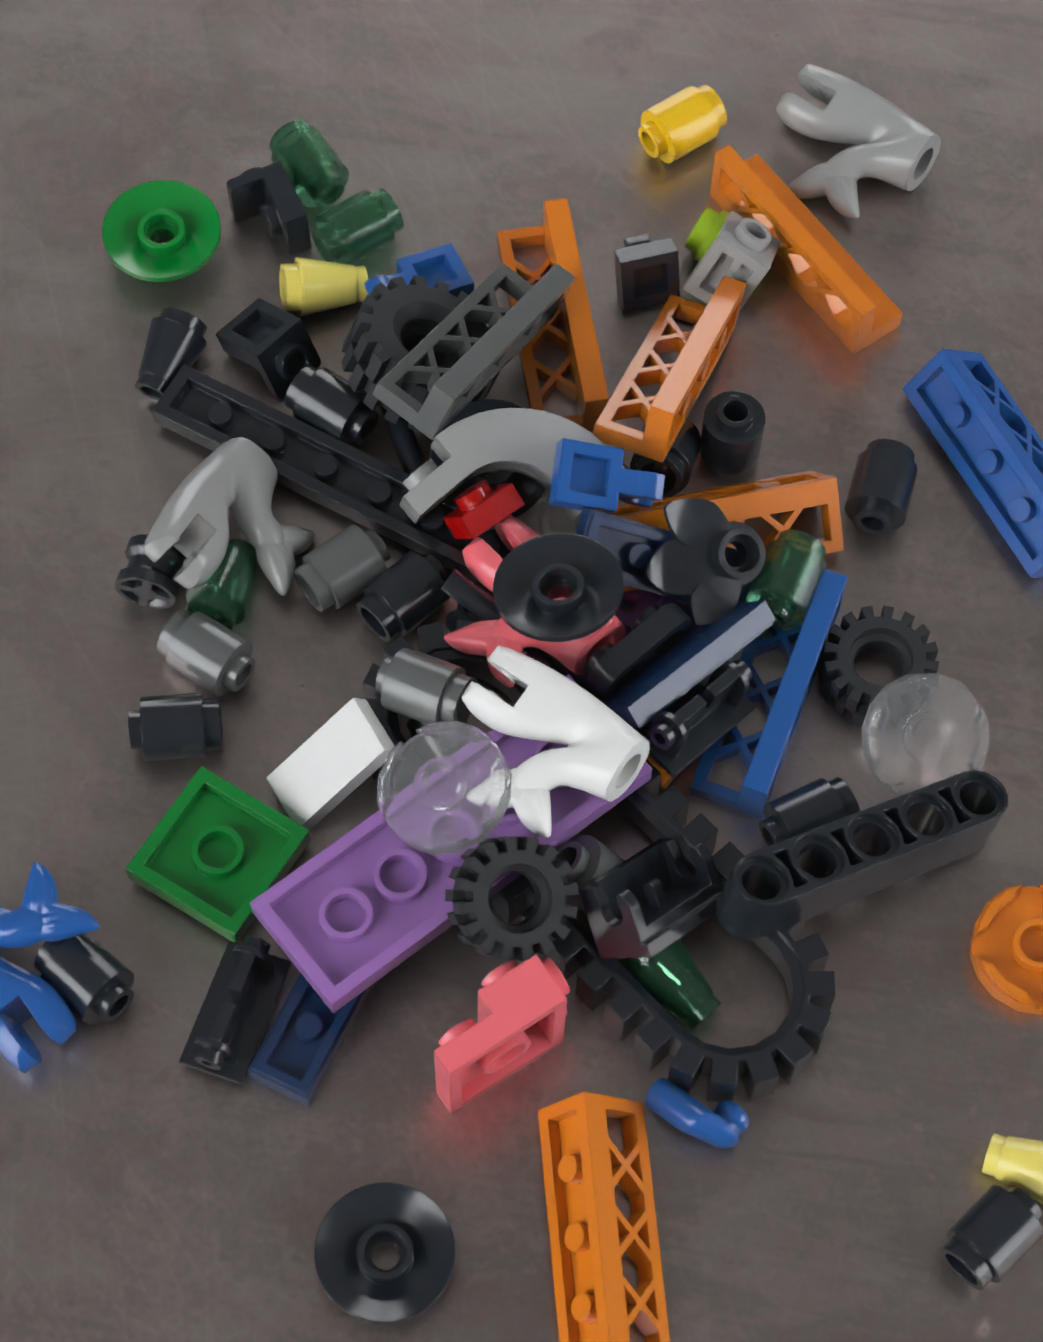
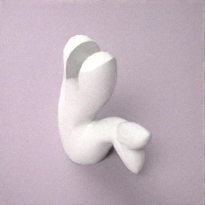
M498 646L488 657L487 661L504 674L509 681L514 684L517 683L526 690L514 707H512L495 692L489 691L471 681L461 697L468 710L482 723L500 733L513 737L568 745V747L550 749L526 759L518 767L507 770L490 779L469 794L467 800L485 809L514 808L518 818L527 829L540 837L548 838L552 832L550 791L553 788L568 786L612 802L630 787L639 774L650 751L649 741L613 710L569 678L522 653L507 647Z

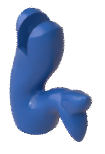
M39 862L32 864L20 907L9 910L0 905L1 948H24L35 945L40 941H60L98 930L100 927L97 920L85 910L59 903L55 880L46 867ZM0 956V1053L14 1068L22 1073H26L42 1062V1056L22 1024L33 1016L43 1031L54 1042L62 1046L77 1031L76 1020L63 997L51 984L33 972Z

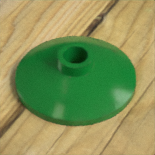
M172 180L149 181L128 189L111 204L105 214L102 225L103 243L111 261L126 274L150 282L174 281L195 273L212 258L218 248L221 237L220 218L212 201L197 188ZM162 239L171 240L166 243H156Z

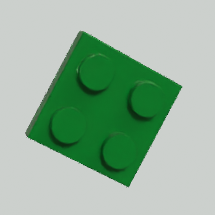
M201 766L126 866L125 870L130 880L230 941L238 943L256 918L252 912L250 902L287 875L311 841L310 831Z

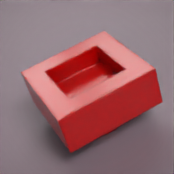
M483 480L460 493L454 499L458 508L443 517V520L455 539H475L525 504L512 483L492 484L490 486L487 480Z

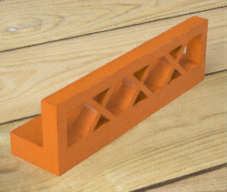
M730 145L715 152L710 195L727 212L733 211L744 218L759 221L770 231L772 236L780 241L779 248L772 262L773 266L853 355L900 326L903 315L902 311L758 154L744 161Z
M568 199L544 201L543 225L497 231L498 250L501 264L504 263L533 286L556 263L576 277L554 317L519 351V358L529 409L544 411V402L557 389L575 400L579 411L577 415L562 417L575 422L589 432H593L597 419L609 401V394ZM545 245L547 258L535 272L514 260L512 249ZM507 293L509 306L512 308L518 301ZM559 322H561L562 332L555 328ZM545 339L567 352V358L556 371L551 370L534 359L533 353ZM569 372H571L573 383L565 378ZM538 378L546 382L541 387V389L539 387Z
M724 275L707 306L671 294L597 419L593 435L604 443L663 463L734 333L746 283ZM677 318L696 326L692 331L682 332L674 320ZM675 351L679 354L674 363L664 364L657 355ZM660 385L661 388L655 396L645 397L639 389L640 386ZM640 417L646 426L644 432L616 423V421Z
M812 470L665 497L660 502L653 501L652 507H641L631 504L618 505L617 511L612 514L670 531L664 515V505L678 499L698 498L715 503L729 523H744L746 519L758 517L772 528L763 541L766 551L763 566L844 550L837 477ZM821 505L824 538L803 542L789 531V528L803 508ZM784 512L778 521L770 516V514ZM782 538L791 543L777 547ZM729 543L726 546L736 549V547L731 543ZM624 585V592L639 590Z
M584 1091L539 1109L538 1121L559 1342H630L629 1327L632 1322L635 1323L644 1335L645 1342H670L644 1103ZM606 1117L621 1119L624 1148L621 1152H619L608 1137ZM617 1183H619L630 1199L631 1216L628 1220L615 1204L614 1187ZM625 1251L637 1266L639 1284L635 1290L623 1275L621 1257Z

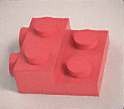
M534 955L520 965L515 960H512L494 969L482 981L483 988L478 990V1023L476 1024L473 1019L462 1021L448 1030L439 1040L440 1047L434 1050L436 1093L450 1114L563 1043L565 1018L568 1015L566 1008L567 998L565 995L570 993V989L562 972L550 958L547 957L540 961L537 955Z

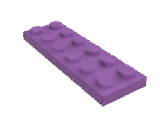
M569 674L566 676L567 678L575 682ZM491 729L251 901L252 912L332 1013H334L452 926L447 913L454 911L453 903L445 901V889L453 890L455 880L448 878L453 866L461 867L464 863L460 856L468 848L476 849L480 846L478 842L488 838L516 836L539 839V844L551 845L557 849L648 782L652 775L651 766L645 761L630 787L612 802L568 786L553 788L550 791L551 836L548 838L540 837L523 825L514 808L485 809L472 804L467 800V797L490 779L507 770L518 767L526 759L543 751L568 747V745L513 737ZM508 871L498 876L490 887L488 899L522 874L516 871Z

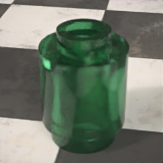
M294 120L280 127L274 133L269 143V148L272 152L271 160L272 163L281 161L302 205L306 207H323L337 201L345 190L349 179V170L320 129L310 126L304 120Z
M378 188L372 192L364 189L316 216L317 230L312 233V238L317 250L325 261H336V263L353 265L393 242L395 233L403 229L404 223L398 206L385 189Z
M784 530L779 533L777 540H773L767 545L763 567L757 577L753 579L747 594V602L766 601L776 619L773 621L772 627L787 628L790 624L804 622L822 573L827 568L824 560L826 549L818 539L801 531Z

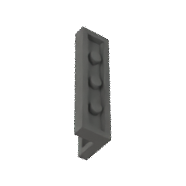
M502 263L377 383L372 395L433 440L554 317L576 277L556 263L533 286ZM499 288L518 301L512 308L499 307L495 294ZM465 322L487 323L490 329L481 338L469 337ZM434 352L458 353L459 360L451 368H438ZM402 382L427 384L429 394L422 405L398 386Z

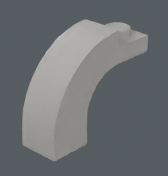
M502 408L477 413L454 423L435 436L430 447L444 463L438 467L430 459L414 471L403 482L409 492L403 496L399 506L416 524L469 479L482 473L498 470L513 471L531 477L550 493L556 443L562 438L606 445L591 432L575 422L542 410ZM562 507L573 521L581 515L582 511Z

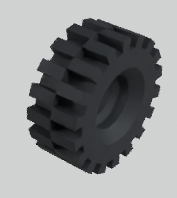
M402 276L391 278L387 287L382 282L373 287L370 295L366 296L343 342L341 352L345 353L341 363L343 372H353L348 381L352 390L357 392L364 389L367 394L363 403L372 411L378 405L388 410L384 419L394 424L397 423L401 416L374 397L372 393L377 383L409 353L407 350L411 351L468 296L463 291H461L458 297L448 293L450 284L438 280L433 288L427 286L426 277L413 276L409 285H406ZM465 322L469 337L481 338L490 329L486 326V323ZM434 352L438 368H451L459 360L458 353ZM500 372L469 403L486 399ZM402 382L398 386L422 405L429 394L427 384ZM410 423L408 424V429L419 431Z

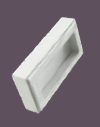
M352 698L268 775L266 779L290 819L311 830L398 750L367 700Z

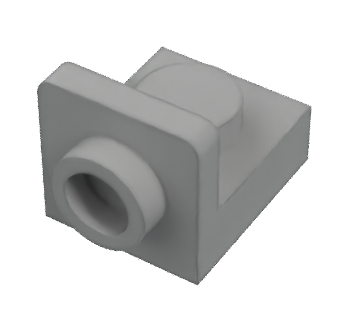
M731 211L724 220L718 235L688 277L683 289L708 304L724 275L745 282L746 287L740 307L741 310L769 271L780 241L772 236L770 231L759 221L744 218Z

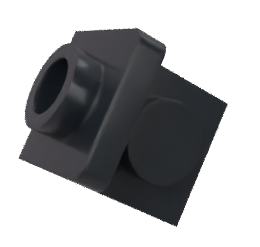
M281 161L264 167L248 169L239 176L227 181L226 186L230 208L236 222L261 215L270 237L273 238L280 235L290 256L312 248L307 213Z
M261 298L254 301L215 334L224 352L258 369L270 393L278 398H283L286 395L291 382L304 367L311 365L317 369L321 365V359L302 320Z

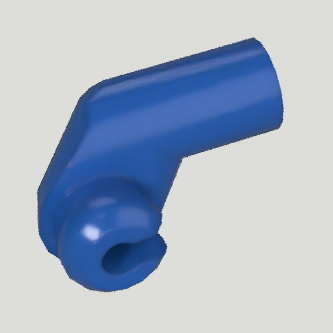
M665 1077L655 1081L645 1097L646 1106L676 1129L719 1149L728 1148L739 1143L738 1135L749 1126L748 1115L735 1102L731 1100L721 1101L717 1104L715 1110L711 1111Z

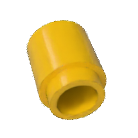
M702 85L698 88L688 86L642 112L638 136L643 148L651 157H659L666 163H672L716 138L719 129L727 123L726 110L720 97L710 86Z

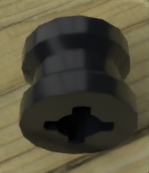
M149 534L133 536L128 541L125 550L126 558L129 562L127 567L121 569L115 582L116 591L130 602L153 609L172 607L176 603L179 593L178 585L173 579L187 557L172 546L156 562H153L143 552L145 540Z

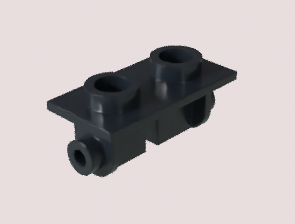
M741 660L726 661L642 728H634L649 741L650 751L648 755L672 778L677 776L757 707L745 696L749 690V681L752 679V672L747 664Z
M247 935L243 944L229 940L179 1059V1063L243 1085L248 1073L247 1070L255 1056L292 962L268 954L271 945L259 937Z

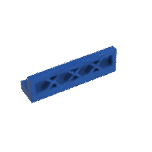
M941 349L902 390L1031 578H1043V441L981 353Z
M823 569L817 588L772 574L762 601H766L772 613L779 596L809 606L803 624L783 631L776 619L773 621V625L769 627L773 636L762 640L764 631L743 648L739 660L743 661L750 668L752 679L749 682L753 688L747 691L745 696L753 703L760 701L768 716L762 731L745 738L742 737L737 726H735L728 732L733 743L721 747L725 738L724 735L707 749L701 757L691 783L690 795L761 820L763 819L764 806L769 803L817 674L825 642H827L829 632L840 612L848 576ZM796 641L793 649L790 643ZM780 648L788 663L783 677L763 684L753 666L754 659L759 655ZM776 694L773 702L770 696ZM756 747L754 755L752 756L750 749ZM739 754L747 769L741 792L708 781L714 764Z

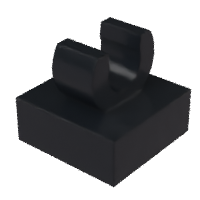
M648 234L624 238L625 248L614 250L617 298L623 311L667 302L671 294L680 297L678 249L672 238L652 242Z

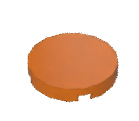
M1023 884L1004 889L986 903L971 931L969 955L977 979L994 999L1019 1012L1043 1015V884H1039L1038 887H1022Z

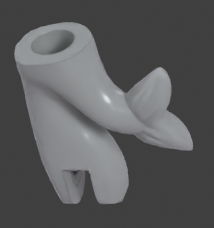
M810 64L805 65L797 75L799 84L810 95L827 104V107L822 110L795 94L785 93L776 106V112L781 121L794 131L809 138L856 146L847 148L834 155L829 161L805 171L787 185L788 188L801 199L827 196L830 204L838 213L845 217L856 219L859 217L856 183L858 179L864 177L876 178L906 191H911L918 187L937 158L941 145L940 136L861 84L824 68Z
M237 437L220 445L182 481L159 514L145 540L143 552L150 560L156 562L167 550L174 546L187 559L173 580L187 589L199 587L215 573L225 556L229 542L228 514L229 510H231L241 532L255 548L262 571L275 590L284 596L293 581L295 570L294 556L304 552L312 544L315 533L312 530L301 527L281 525L276 521L271 511V502L277 482V469L271 458L258 445L249 439Z

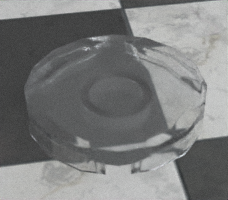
M931 672L906 674L885 685L870 703L862 726L863 755L873 777L891 793L901 796L964 771H981L990 746L989 723L982 705H978L974 696L969 693L972 691L959 680Z
M458 721L430 723L415 730L418 735L410 738L405 744L400 741L389 752L378 776L377 802L382 815L387 820L388 826L409 847L432 855L459 853L482 842L501 822L511 800L512 774L501 749L478 727Z

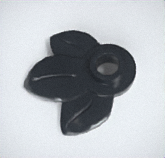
M684 498L671 501L664 505L663 510L673 539L664 542L652 553L645 567L644 576L653 587L663 593L689 595L690 616L694 620L695 625L715 623L735 610L742 585L751 582L760 573L766 557L764 543L758 533L750 526L740 522L729 523L720 508L711 501L698 498ZM729 543L733 544L738 552V559L733 566L729 565L725 559V547Z

